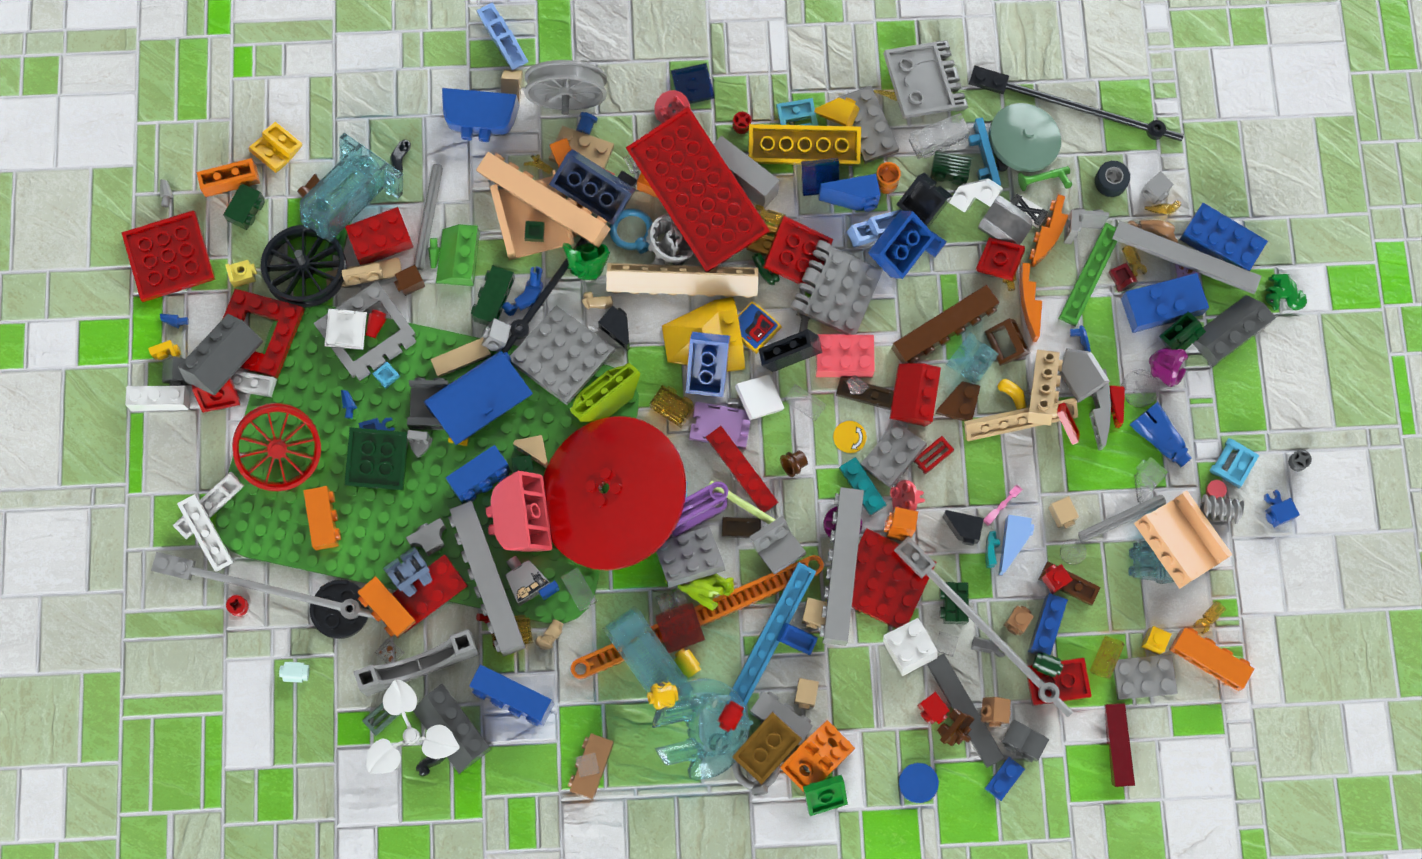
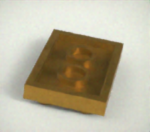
M772 712L732 758L760 784H763L799 744L802 738Z

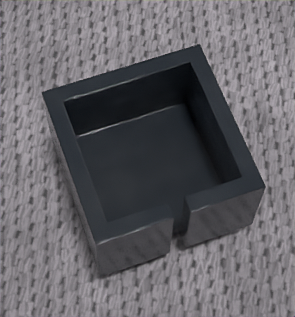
M922 173L917 176L896 205L903 211H913L928 227L937 218L953 195L942 186L936 187L937 182L926 173Z

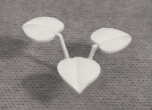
M394 680L384 694L383 706L391 715L402 713L407 729L403 732L404 740L391 745L389 740L380 739L372 744L366 759L367 770L370 774H386L397 769L401 761V755L395 748L406 743L416 745L419 741H425L422 745V752L434 759L450 756L460 748L453 733L446 726L434 725L430 727L426 732V737H421L420 732L411 727L405 712L415 710L417 696L407 683L401 680Z

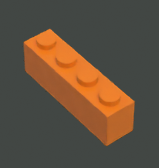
M1184 627L1179 631L1169 649L1170 651L1235 690L1240 691L1244 689L1255 669L1250 666V662L1242 658H1236L1226 648H1219L1213 640L1202 638L1193 628Z

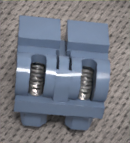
M415 546L400 556L403 560L402 563L397 558L383 568L393 584L408 597L417 592L412 584L414 581L419 579L423 586L432 581L429 573L430 570Z

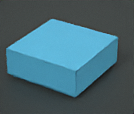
M388 362L384 363L373 373V376L385 389L400 378V375Z

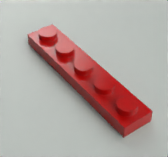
M719 426L705 437L759 510L766 513L779 503L722 426Z

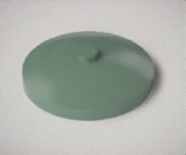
M1026 103L1008 105L996 114L989 127V141L993 152L1005 165L1017 171L1037 172L1043 170L1059 154L1061 148L1060 130L1053 118L1037 106Z

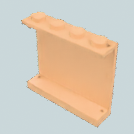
M552 170L553 176L540 179L548 185L547 188L551 191L554 187L549 184L556 174L555 170ZM497 184L490 186L509 260L560 248L563 246V243L574 244L573 237H576L574 232L504 189L498 190ZM526 221L545 222L544 242L525 241Z
M1188 491L1183 492L1174 500L1152 513L1144 515L1134 523L1179 589L1232 556L1230 550Z

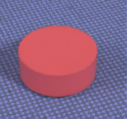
M1213 480L1206 487L1208 497L1213 495L1216 499L1219 496L1224 497L1227 492L1226 485L1220 480Z

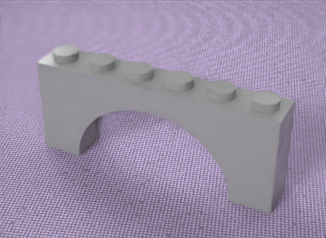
M468 629L451 635L444 643L416 656L384 665L372 664L353 672L359 690L366 696H370L388 689L394 680L408 682L478 656L480 653L474 636Z

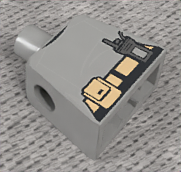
M514 556L507 561L512 571L506 574V578L519 607L537 596L539 590L550 584L545 576L529 560L521 564L517 556Z

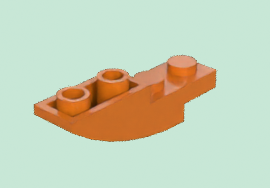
M1058 194L1056 199L1051 201L1049 208L1052 211L1051 217L1048 216L1045 227L1042 226L1040 231L1035 233L1033 242L1036 243L1035 249H1031L1029 259L1032 260L1030 265L1032 267H1035L1049 254L1063 231L1068 218L1067 214L1061 213L1065 200L1063 195Z

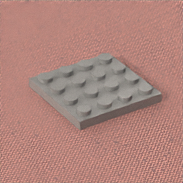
M556 305L510 355L512 360L510 363L564 404L568 405L615 352V348Z

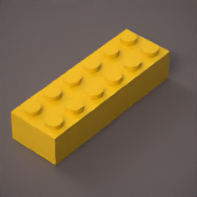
M749 124L748 156L758 164L859 166L861 127Z

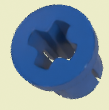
M581 112L576 131H583V133L590 135L593 125L597 123L598 118L590 113Z

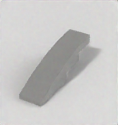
M1109 383L1092 394L1095 409L1091 411L1089 416L1098 450H1102L1106 446L1110 427L1111 401Z

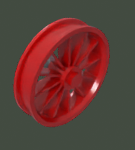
M271 403L253 409L242 418L234 432L232 450L237 469L249 483L268 491H285L299 486L313 474L320 460L321 442L313 421L303 411L291 405ZM271 412L286 413L278 437H275L270 417ZM266 413L268 414L273 434L272 439L253 421L255 418ZM289 414L302 420L286 437L281 439ZM251 423L269 443L243 436L242 433L247 425ZM305 424L313 437L285 443ZM240 439L267 446L266 448L239 454ZM314 441L313 455L287 448ZM268 452L249 470L242 463V457ZM286 453L311 459L306 469L302 471ZM270 456L272 458L265 480L254 476L252 472ZM282 457H285L300 473L298 476L286 481L281 462ZM274 459H279L284 480L282 482L268 481Z

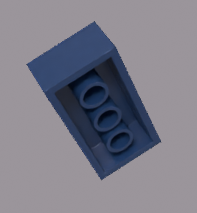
M573 149L567 153L549 184L612 225L619 219L636 190Z

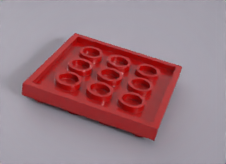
M194 210L121 232L142 303L216 280Z
M866 528L858 544L852 608L897 629L909 623L929 577L926 574L921 579L894 551L900 545L899 543Z

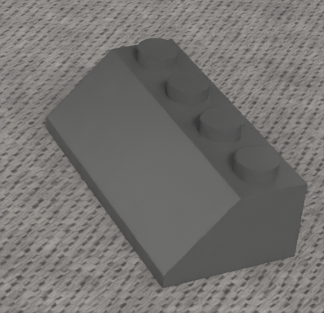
M1245 295L1205 325L1203 328L1206 333L1196 340L1193 345L1208 363L1214 367L1270 325L1276 317L1264 303Z
M227 314L178 368L185 382L215 396L263 343V340L244 321Z
M443 684L427 694L413 711L426 730L434 725H443L453 733L460 748L452 755L447 756V758L459 774L492 750Z

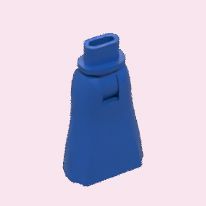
M1159 402L1151 406L1130 424L1138 434L1149 441L1172 462H1176L1180 468L1192 459L1187 453L1188 448H1186L1183 438L1172 425Z

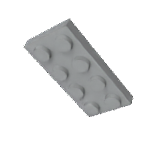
M871 85L837 97L844 100L846 97L853 99L860 108L853 126L861 127V157L864 164L899 152V147Z

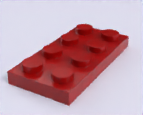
M445 554L428 566L432 578L429 584L423 586L419 579L414 581L412 584L417 592L410 597L399 589L392 593L416 621L406 632L468 587V584Z

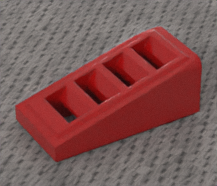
M1111 385L1109 386L1111 413L1115 428H1120L1124 423L1125 388L1124 386Z

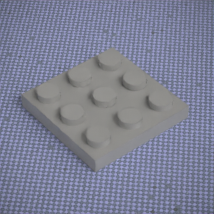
M709 526L669 538L656 551L669 588L726 571Z

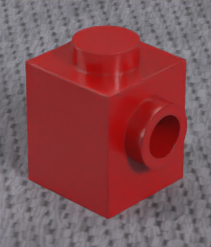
M1053 564L1045 570L1046 574L1041 578L1052 594L1072 581V578L1062 564L1057 567Z
M936 691L917 705L922 711L920 713L922 718L927 723L934 724L937 722L940 724L948 718L946 714L950 710Z

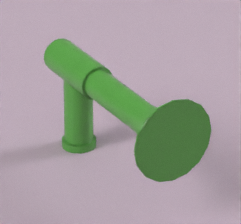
M1066 166L1032 176H1024L1020 172L1018 174V183L1021 190L1025 191L1026 187L1031 183L1059 177L1064 187L1069 189L1072 186V182L1066 175L1070 174V168Z

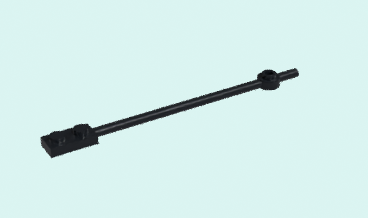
M974 65L969 85L1003 95L1005 89L1035 97L1145 130L1148 137L1153 140H1159L1163 136L1178 141L1183 140L1184 134L1166 129L1165 124L1160 120H1153L1149 124L1010 83L1008 82L1009 75Z
M621 171L617 177L633 188L637 184V179L624 171ZM581 237L575 247L586 244L588 241ZM567 258L524 318L517 319L511 323V336L508 338L506 345L501 349L503 353H508L517 339L522 340L528 336L529 322L567 271L569 265ZM522 326L523 329L518 331L516 327Z

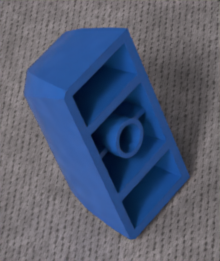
M442 88L445 121L451 130L461 132L462 140L470 141L472 140L473 133L479 134V141L489 142L491 135L500 136L511 131L520 106L516 94Z

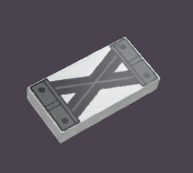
M1017 193L1011 201L1013 205L1031 217L1032 225L1039 229L1048 211Z

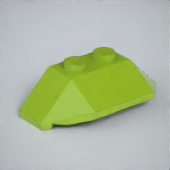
M630 363L606 371L577 395L573 406L570 408V412L580 422H593L610 417L633 398L640 372Z

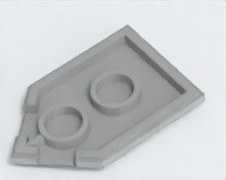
M1066 348L1062 370L1059 374L1079 403L1108 384L1110 380L1092 352Z

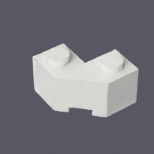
M990 179L962 184L958 187L949 203L964 213L969 210L976 198L991 207L1004 188Z

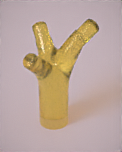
M539 154L536 157L531 155L534 161L524 162V166L538 167L549 175L553 170L552 167L541 160Z

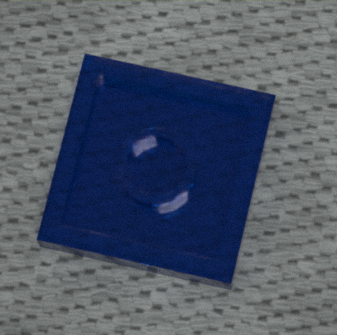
M707 63L671 70L675 90L682 92L688 98L690 104L715 99Z
M838 158L801 162L803 196L819 195L821 183L839 180Z

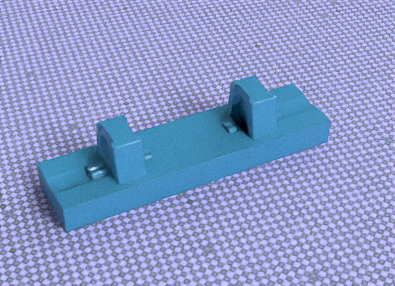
M983 117L977 118L973 125L975 134L969 136L968 143L969 146H979L984 168L978 170V180L990 179L1001 186Z

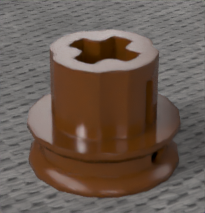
M800 450L793 454L787 452L786 455L780 456L782 468L790 477L800 474L801 468L808 465L807 457Z

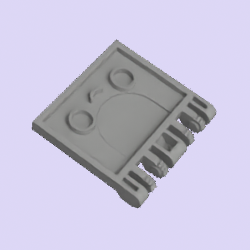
M947 40L884 51L883 55L903 119L948 111L957 112L968 108L967 100L964 99V93L952 94L953 91H958L962 88L961 83H958L960 78L957 69L953 67L955 66L954 60H941L952 55Z
M819 240L816 245L817 250H814L813 256L825 261V263L822 265L817 261L810 260V267H807L802 281L805 283H800L799 289L811 294V296L808 298L803 294L796 293V300L792 301L790 308L841 333L856 335L883 270L836 249L825 241Z

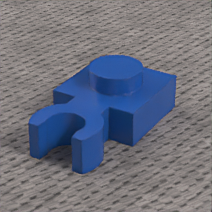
M378 418L358 423L359 428L395 431V428L388 429L386 427L387 422L393 421L392 418H385L382 423H379Z

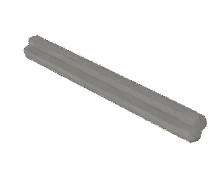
M1158 495L1080 531L1078 537L1081 542H1086L1165 505V497Z

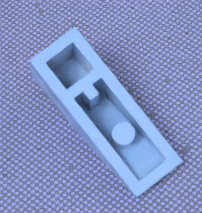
M1008 515L1006 517L999 575H1003L1026 541L1033 535L1034 524H1031L1032 518Z

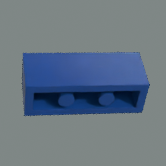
M1051 593L1045 597L1028 652L1035 655L1037 653L1051 655L1068 599Z

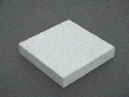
M770 375L741 382L735 386L749 420L784 409Z

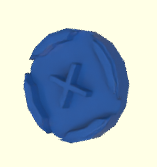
M924 763L908 765L899 776L900 792L905 799L912 803L927 802L935 796L938 790L939 780L936 772L932 767Z

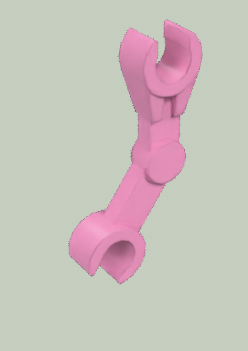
M1016 485L1009 492L1010 495L998 505L997 509L990 512L983 522L989 526L999 512L1008 505L1007 503L1013 497L1015 498L1023 489Z

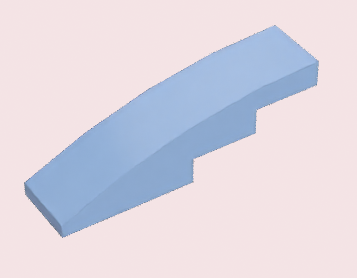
M493 2L478 9V16L511 70L513 71L528 63L512 31L509 30Z

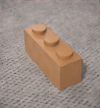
M592 733L590 737H585L582 748L585 749L583 756L578 757L575 767L578 768L576 775L571 776L568 784L571 787L570 792L594 800L614 741Z

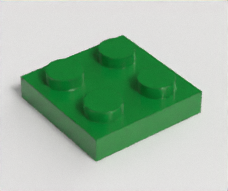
M842 775L832 776L826 780L810 783L803 787L807 810L810 816L848 805Z

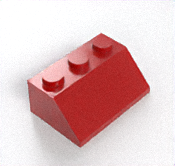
M924 363L898 364L889 419L923 427L933 422L941 367Z

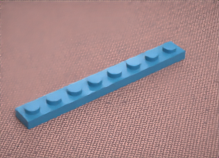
M798 562L725 703L729 704L730 701H733L743 708L746 707L779 644L777 637L784 622L790 623L816 573L815 570Z

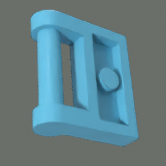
M813 98L776 104L780 125H786L787 122L810 119L811 123L800 125L818 126Z
M1228 438L1215 465L1211 466L1209 471L1213 475L1219 476L1240 488L1259 455L1235 440ZM1232 450H1236L1237 454L1228 470H1223L1222 467Z

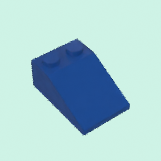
M876 174L821 183L818 198L819 201L856 211L864 210L865 212H870L878 207L881 194Z

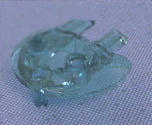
M709 678L693 679L677 687L678 695L683 698L680 702H676L670 708L656 709L652 728L682 721L686 723V727L689 728L687 729L689 738L686 741L658 747L655 750L666 766L690 761L687 770L689 778L701 780L722 774L736 762L732 756L747 741L750 725H753V721L748 718L743 700L730 686ZM717 700V705L713 708V702ZM733 701L744 708L743 716L734 731L730 729L729 732H726L718 727L720 723L717 722V719L725 705ZM722 739V744L718 747V742Z

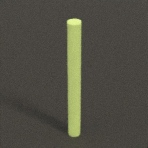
M714 488L715 492L724 494V490L722 488ZM728 491V500L762 521L770 524L776 520Z

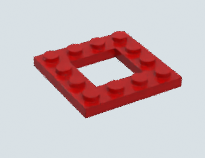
M235 288L223 318L229 314L244 321L247 313L278 321L265 354L255 351L240 368L278 379L305 309L298 305Z

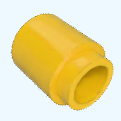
M683 648L674 654L676 658L673 661L688 679L701 670L699 667L700 663L690 649L686 651Z

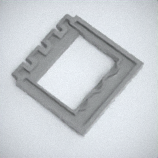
M377 281L335 308L338 310L364 312L367 308L380 301L400 329L354 362L344 348L331 347L352 378L357 377L359 381L371 374L368 370L370 366L373 371H376L386 363L383 357L387 356L389 360H392L403 352L400 348L401 345L408 349L417 342L414 338L416 336L415 332ZM328 314L314 322V325L324 339L326 337Z

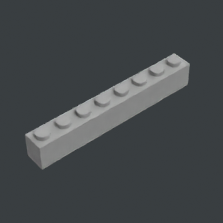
M841 487L839 494L835 493L834 505L838 506L837 512H833L832 523H835V530H831L830 542H833V549H829L828 554L831 568L827 567L826 572L829 587L825 586L824 591L827 606L823 605L822 617L825 618V624L820 627V637H823L822 643L846 646L848 643L864 490Z
M472 501L449 509L452 515L448 517L452 528L456 527L458 532L455 534L458 545L462 544L464 551L461 552L464 562H469L470 569H467L470 579H475L477 584L474 587L477 598L481 597L484 603L480 605L484 616L488 615L490 620L487 626L490 634L494 633L497 640L493 642L497 652L501 651L504 657L525 649L526 646Z

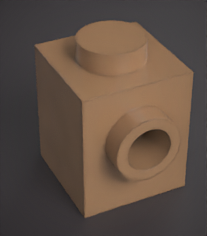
M1016 606L1004 626L1007 627L1010 633L1021 636L1034 616L1030 614L1031 611L1028 608Z
M1000 697L983 698L981 722L989 723L990 727H1001V724H1009L1011 700Z

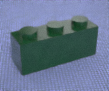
M492 265L491 270H487L484 279L486 281L485 285L480 288L478 292L479 300L477 304L473 305L471 310L474 322L486 326L494 318L499 320L503 311L502 306L506 303L515 280L514 272Z

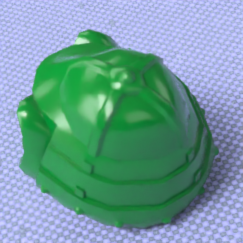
M563 243L562 246L571 274L581 280H596L600 277L610 254L606 245L601 244L598 248L591 243H586L573 249L569 243Z

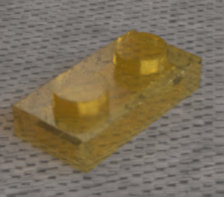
M1105 636L1090 672L1110 679L1125 645L1124 642Z

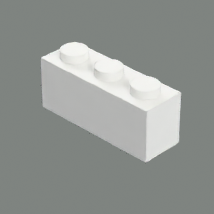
M126 386L125 405L131 411L189 410L190 391L185 386Z

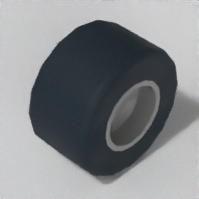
M1111 160L1105 162L1100 166L1095 176L1096 189L1107 197L1121 195L1130 182L1129 169L1119 161Z

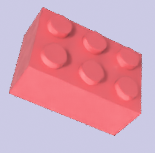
M817 334L819 335L822 353L816 355V377L873 378L875 372L874 335Z

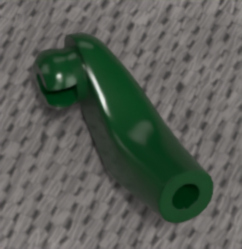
M761 253L752 256L759 274L769 285L773 286L775 282L780 281L778 274H771L769 270L763 268L765 260Z

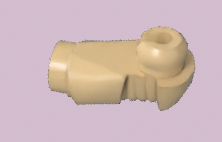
M585 292L583 294L584 299H582V303L588 310L590 308L606 310L613 306L612 296L593 297L592 292Z
M553 620L544 632L543 637L538 636L536 638V645L543 650L553 648L552 644L561 635L564 624L558 620Z

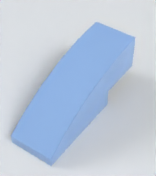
M902 209L870 217L868 221L851 225L846 232L853 247L877 241Z

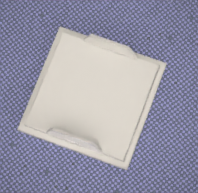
M328 309L325 346L363 350L367 312Z

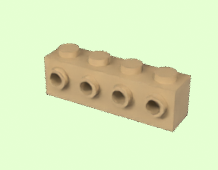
M1037 350L1028 423L1051 426L1052 418L1056 419L1057 407L1053 406L1054 402L1058 403L1059 391L1055 390L1056 387H1060L1061 376L1057 375L1058 371L1061 372L1063 360H1059L1060 352Z

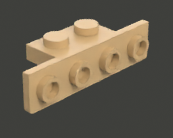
M393 258L347 267V269L342 270V277L344 279L342 287L395 277L394 274L402 271L400 259ZM338 269L326 271L325 273L335 277ZM326 279L327 286H328L332 281H329V280Z

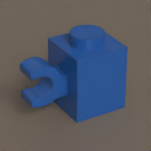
M1278 490L1273 491L1274 499H1271L1268 493L1264 495V500L1268 504L1273 505L1265 511L1267 521L1274 528L1300 516L1292 498L1282 501Z

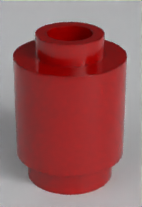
M730 701L729 704L725 705L717 719V722L720 723L718 727L726 732H729L730 729L734 731L743 716L744 708Z

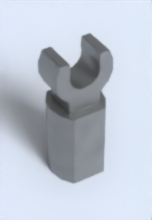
M973 637L972 650L990 654L994 652L998 657L1005 656L1004 653L998 650L999 647L992 640Z

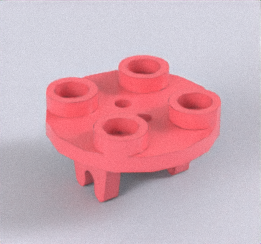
M676 90L661 94L655 103L657 120L664 123L689 106L690 108V102L682 92Z
M901 480L890 490L893 510L895 507L916 511L917 504L925 502L924 498H920L924 492L917 490L913 482Z

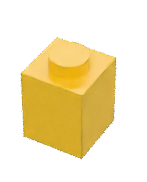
M1152 626L1147 630L1141 647L1160 655L1165 652L1172 634Z

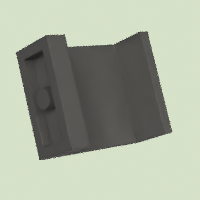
M415 378L414 380H409L411 399L410 417H407L408 428L410 430H444L436 417H433L424 401L449 385L448 380L444 378H434V380Z

